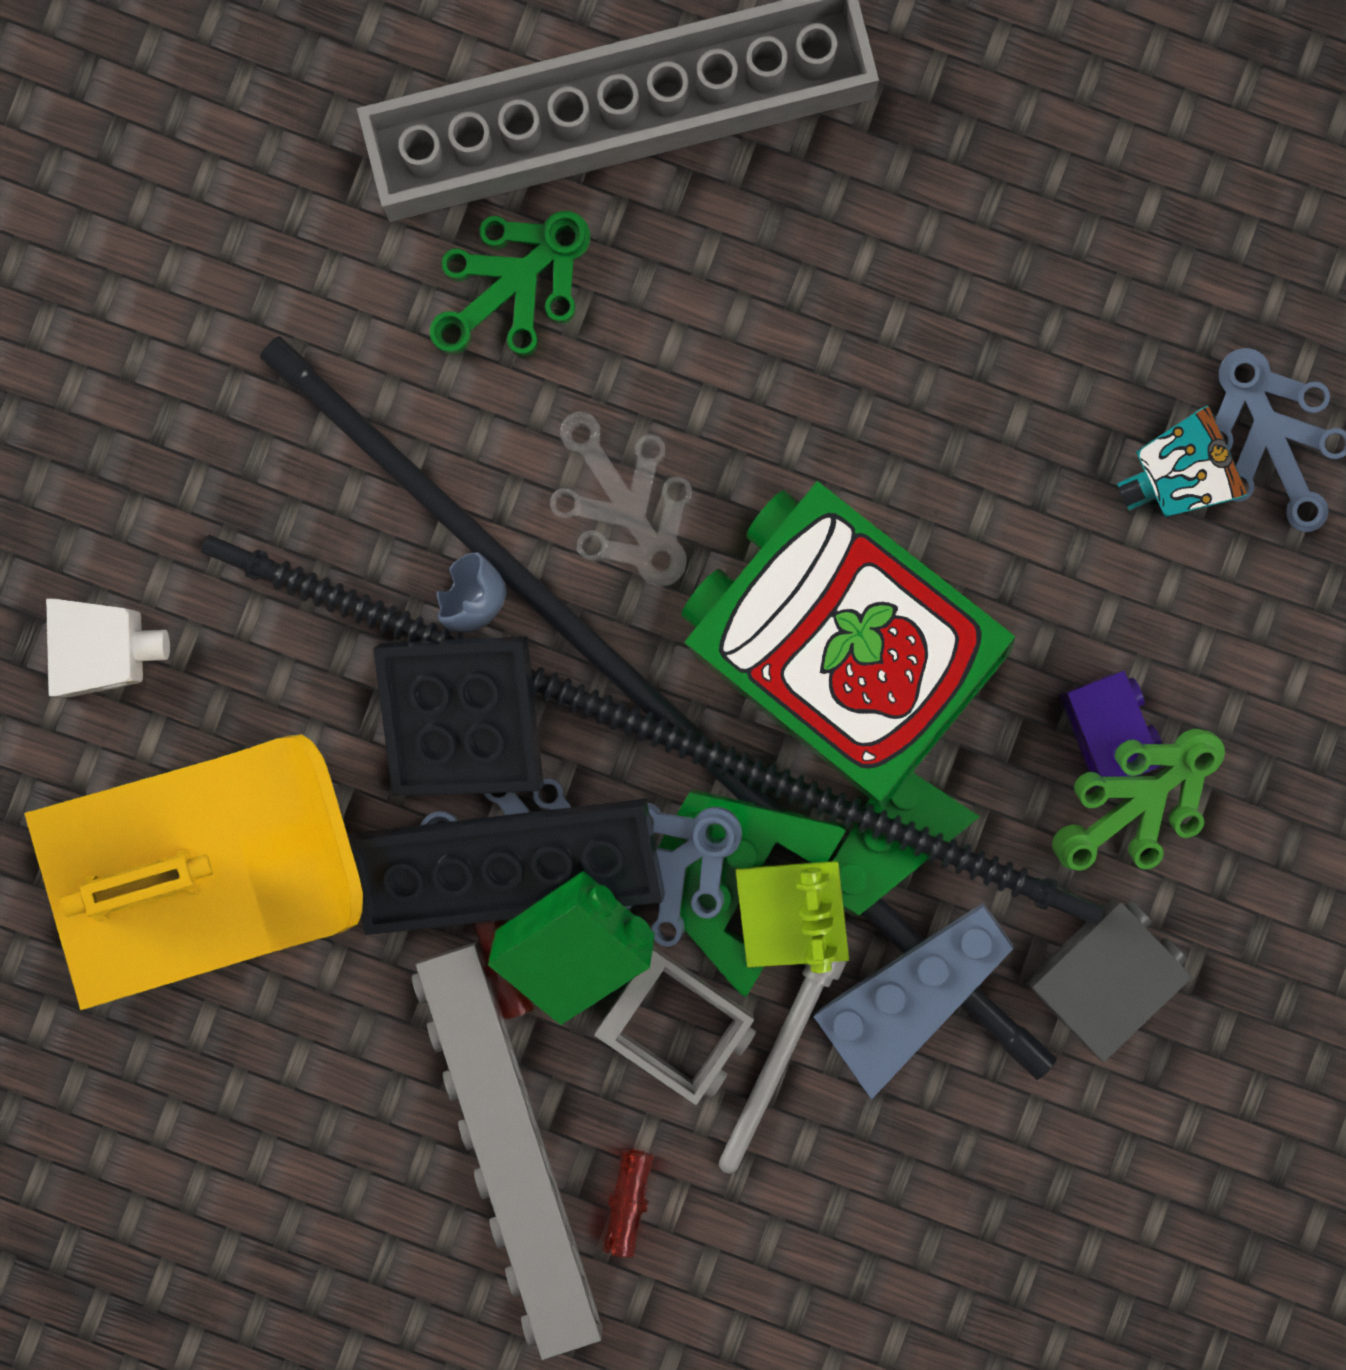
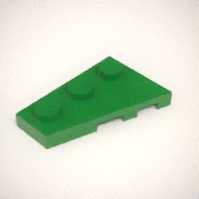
M915 773L910 775L883 809L871 799L865 805L867 807L868 804H873V811L876 813H880L884 809L887 810V817L891 819L900 815L902 817L901 822L906 825L910 821H914L917 830L922 831L924 827H928L929 834L932 836L943 833V840L946 842H950L951 839L955 838L980 817ZM853 824L830 861H839L844 911L853 917H858L927 861L928 855L920 853L916 857L913 855L914 849L911 847L901 851L899 849L900 843L893 841L890 845H887L884 836L879 835L877 839H873L871 831L865 829L863 833H859L858 826Z

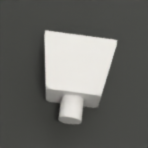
M46 599L49 696L75 697L142 682L143 679L142 661L168 660L170 641L167 630L142 631L141 614L138 611L60 599Z

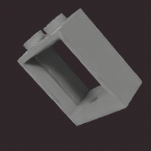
M653 946L650 968L627 982L597 1026L594 1036L697 1105L703 1095L711 1099L716 1094L727 1076L722 1067L732 1052L739 1057L743 1054L755 1036L756 1031L750 1027L754 1021L751 1012ZM662 971L734 1019L693 1080L622 1032Z

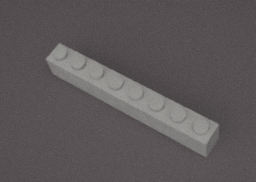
M477 941L422 959L416 964L418 973L412 975L413 987L419 1003L428 1002L433 1022L427 1023L429 1037L435 1052L443 1051L449 1070L443 1072L444 1084L452 1102L459 1100L465 1119L458 1121L464 1146L467 1151L475 1149L480 1165V1168L474 1170L478 1191L482 1199H491L496 1217L490 1218V1227L498 1249L506 1246L512 1265L505 1268L508 1285L514 1298L522 1297L527 1315L521 1316L526 1341L529 1347L537 1345L542 1360L601 1341L603 1326L480 942Z

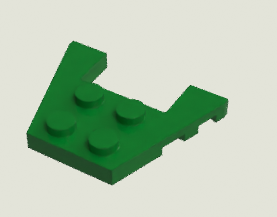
M692 789L676 815L695 818L706 808H725L738 818L742 827V839L738 848L731 855L723 858L720 889L724 894V904L720 912L715 917L702 918L692 909V897L698 887H700L702 857H700L685 869L680 917L684 921L687 934L741 995L747 997L765 966L747 967L744 938L727 928L728 922L740 904L736 868L762 867L775 843L781 844L811 863L828 862L847 828L842 823L816 820L804 817L803 814L790 811L781 812L755 806V803ZM711 824L708 826V832L713 838L722 839L726 836L725 830L721 825ZM665 834L657 848L674 850L688 839ZM702 894L699 896L700 903L704 907L713 908L716 906V900L712 895Z

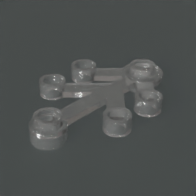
M586 412L571 413L561 424V440L570 452L582 454L612 503L578 496L570 488H560L550 498L552 512L563 520H569L577 516L629 528L639 544L638 546L606 540L600 532L589 530L582 533L577 540V550L584 560L596 562L603 558L637 566L641 577L654 586L663 587L675 583L682 577L687 562L685 551L676 540L683 509L692 497L690 483L685 478L678 476L669 478L664 483L662 497L666 504L658 533L656 534L645 516L656 467L665 456V445L662 439L654 434H647L637 441L635 454L638 460L631 491L629 492L599 444L601 430L598 421ZM579 426H584L591 432L589 440L582 444L576 443L571 437L573 430ZM646 442L656 443L660 448L659 455L654 459L643 457L640 452L642 445ZM673 484H681L686 488V497L678 502L673 501L668 497V488ZM569 495L574 498L575 506L570 512L563 513L556 508V501L560 496ZM589 537H596L602 543L600 552L595 555H588L583 551V543ZM663 552L670 556L671 565L668 569L659 571L652 566V558L657 553Z

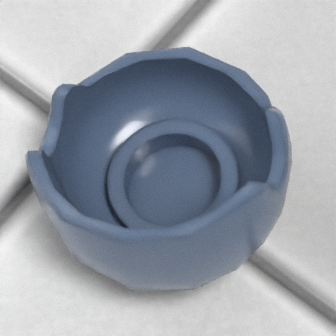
M480 552L469 553L451 565L449 569L453 579L451 589L445 592L438 590L436 593L440 607L437 618L450 632L466 633L486 626L499 613L506 597L505 582L495 567Z

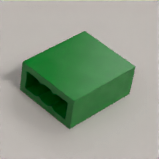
M583 871L497 929L488 965L559 1025H562L648 970L651 965L655 933L644 919L633 915L617 901L613 893L606 886L599 885Z

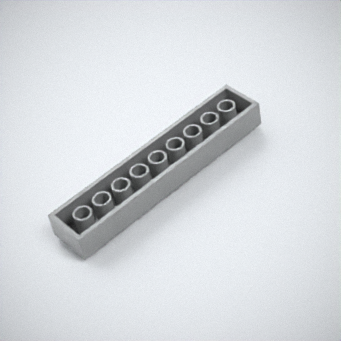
M781 0L357 108L381 206L389 222L872 100L877 90L879 77L858 0Z

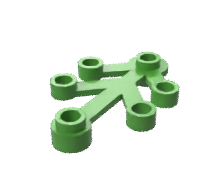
M1191 729L1181 734L1174 744H1142L1137 740L1123 742L1115 752V760L1121 769L1130 776L1101 777L1098 773L1088 772L1076 780L1074 792L1082 804L1088 808H1097L1103 805L1108 798L1126 799L1088 829L1076 824L1060 829L1053 838L1052 849L1061 864L1068 869L1077 871L1089 868L1096 860L1097 848L1140 815L1136 837L1130 842L1128 853L1139 868L1151 869L1156 867L1162 861L1164 855L1162 847L1157 842L1168 792L1181 783L1178 805L1169 813V824L1180 837L1191 838L1197 835L1204 826V818L1197 810L1204 779L1215 772L1224 759L1225 749L1222 741L1210 731ZM1139 753L1134 761L1127 762L1131 755ZM1150 765H1167L1155 776H1136L1145 772ZM1098 786L1095 792L1086 795L1089 788ZM1192 816L1187 823L1181 824L1186 817ZM1151 848L1147 854L1140 856L1145 849Z

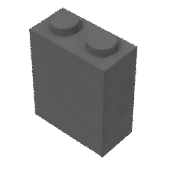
M1110 899L1104 905V912L1097 926L1086 922L1024 982L1079 1041L1102 1062H1105L1192 978L1191 974L1182 966L1188 960L1186 956L1169 939L1165 938L1159 942L1148 931L1147 927L1152 924V921L1132 901L1124 905L1122 902Z

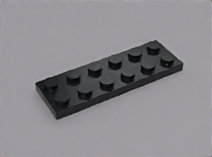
M647 798L348 834L363 892L361 918L365 935L513 919L583 871L599 885L606 886L613 893L615 899L624 907L661 903L665 896Z

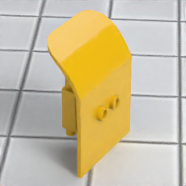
M302 734L284 736L213 760L24 813L80 1010L268 953L345 932L358 924L362 914L363 892L330 774L318 748L310 739Z

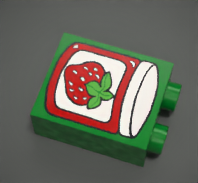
M818 481L800 502L787 491L782 490L765 505L751 524L746 538L761 550L734 581L721 569H717L699 585L682 610L681 617L694 626L695 630L684 643L698 660L883 809L1010 655L1016 636Z

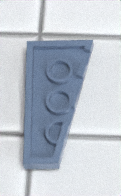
M983 902L817 1009L813 1017L872 1100L1013 950V944Z

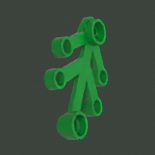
M571 211L556 212L549 216L544 224L506 222L505 219L499 216L487 217L481 223L479 229L481 239L490 249H502L509 242L538 245L524 258L472 255L459 248L451 249L444 254L441 262L442 269L451 281L462 282L470 276L500 279L462 312L446 311L433 319L430 325V337L440 352L447 355H456L466 350L472 339L471 331L515 294L513 327L508 332L507 343L510 350L517 356L527 357L533 354L538 346V338L533 329L537 275L552 262L553 293L546 299V314L556 324H566L574 318L576 306L571 296L574 260L585 254L590 245L591 236L586 221L580 215ZM493 225L503 227V237L494 241L487 238L486 232L489 227ZM569 230L575 235L573 243L567 246L559 244L556 241V237L561 231ZM457 257L463 258L466 261V267L462 272L453 273L448 269L452 259ZM557 300H565L569 303L570 309L567 314L558 316L552 313V304ZM450 327H456L461 331L460 339L456 343H446L443 340L445 330ZM526 332L532 337L531 344L526 348H517L513 344L514 337L518 333Z

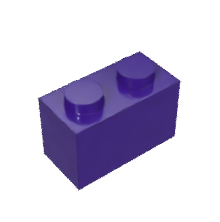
M1125 671L1111 673L1058 694L1089 772L1098 773L1101 777L1130 776L1121 769L1115 760L1117 748L1128 740H1137L1142 744H1162L1156 728L1152 724L1146 725L1139 708L1145 705V701L1137 681L1133 677L1128 679ZM1139 753L1131 755L1127 762L1134 761ZM1150 765L1148 769L1142 774L1162 767L1163 765Z

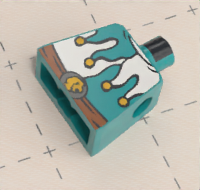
M1209 406L1199 409L1136 451L1144 472L1117 483L1129 511L1157 499L1165 517L1240 499L1248 495Z

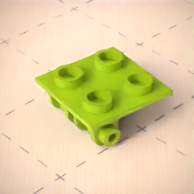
M839 861L736 868L747 967L809 964L813 973H826L832 970V962L849 961Z

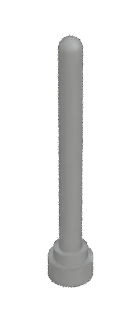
M847 961L832 962V970L826 973H813L811 965L804 964L805 968L802 975L806 978L720 1157L719 1167L724 1173L731 1174L738 1169L823 987H830L833 979L839 980Z

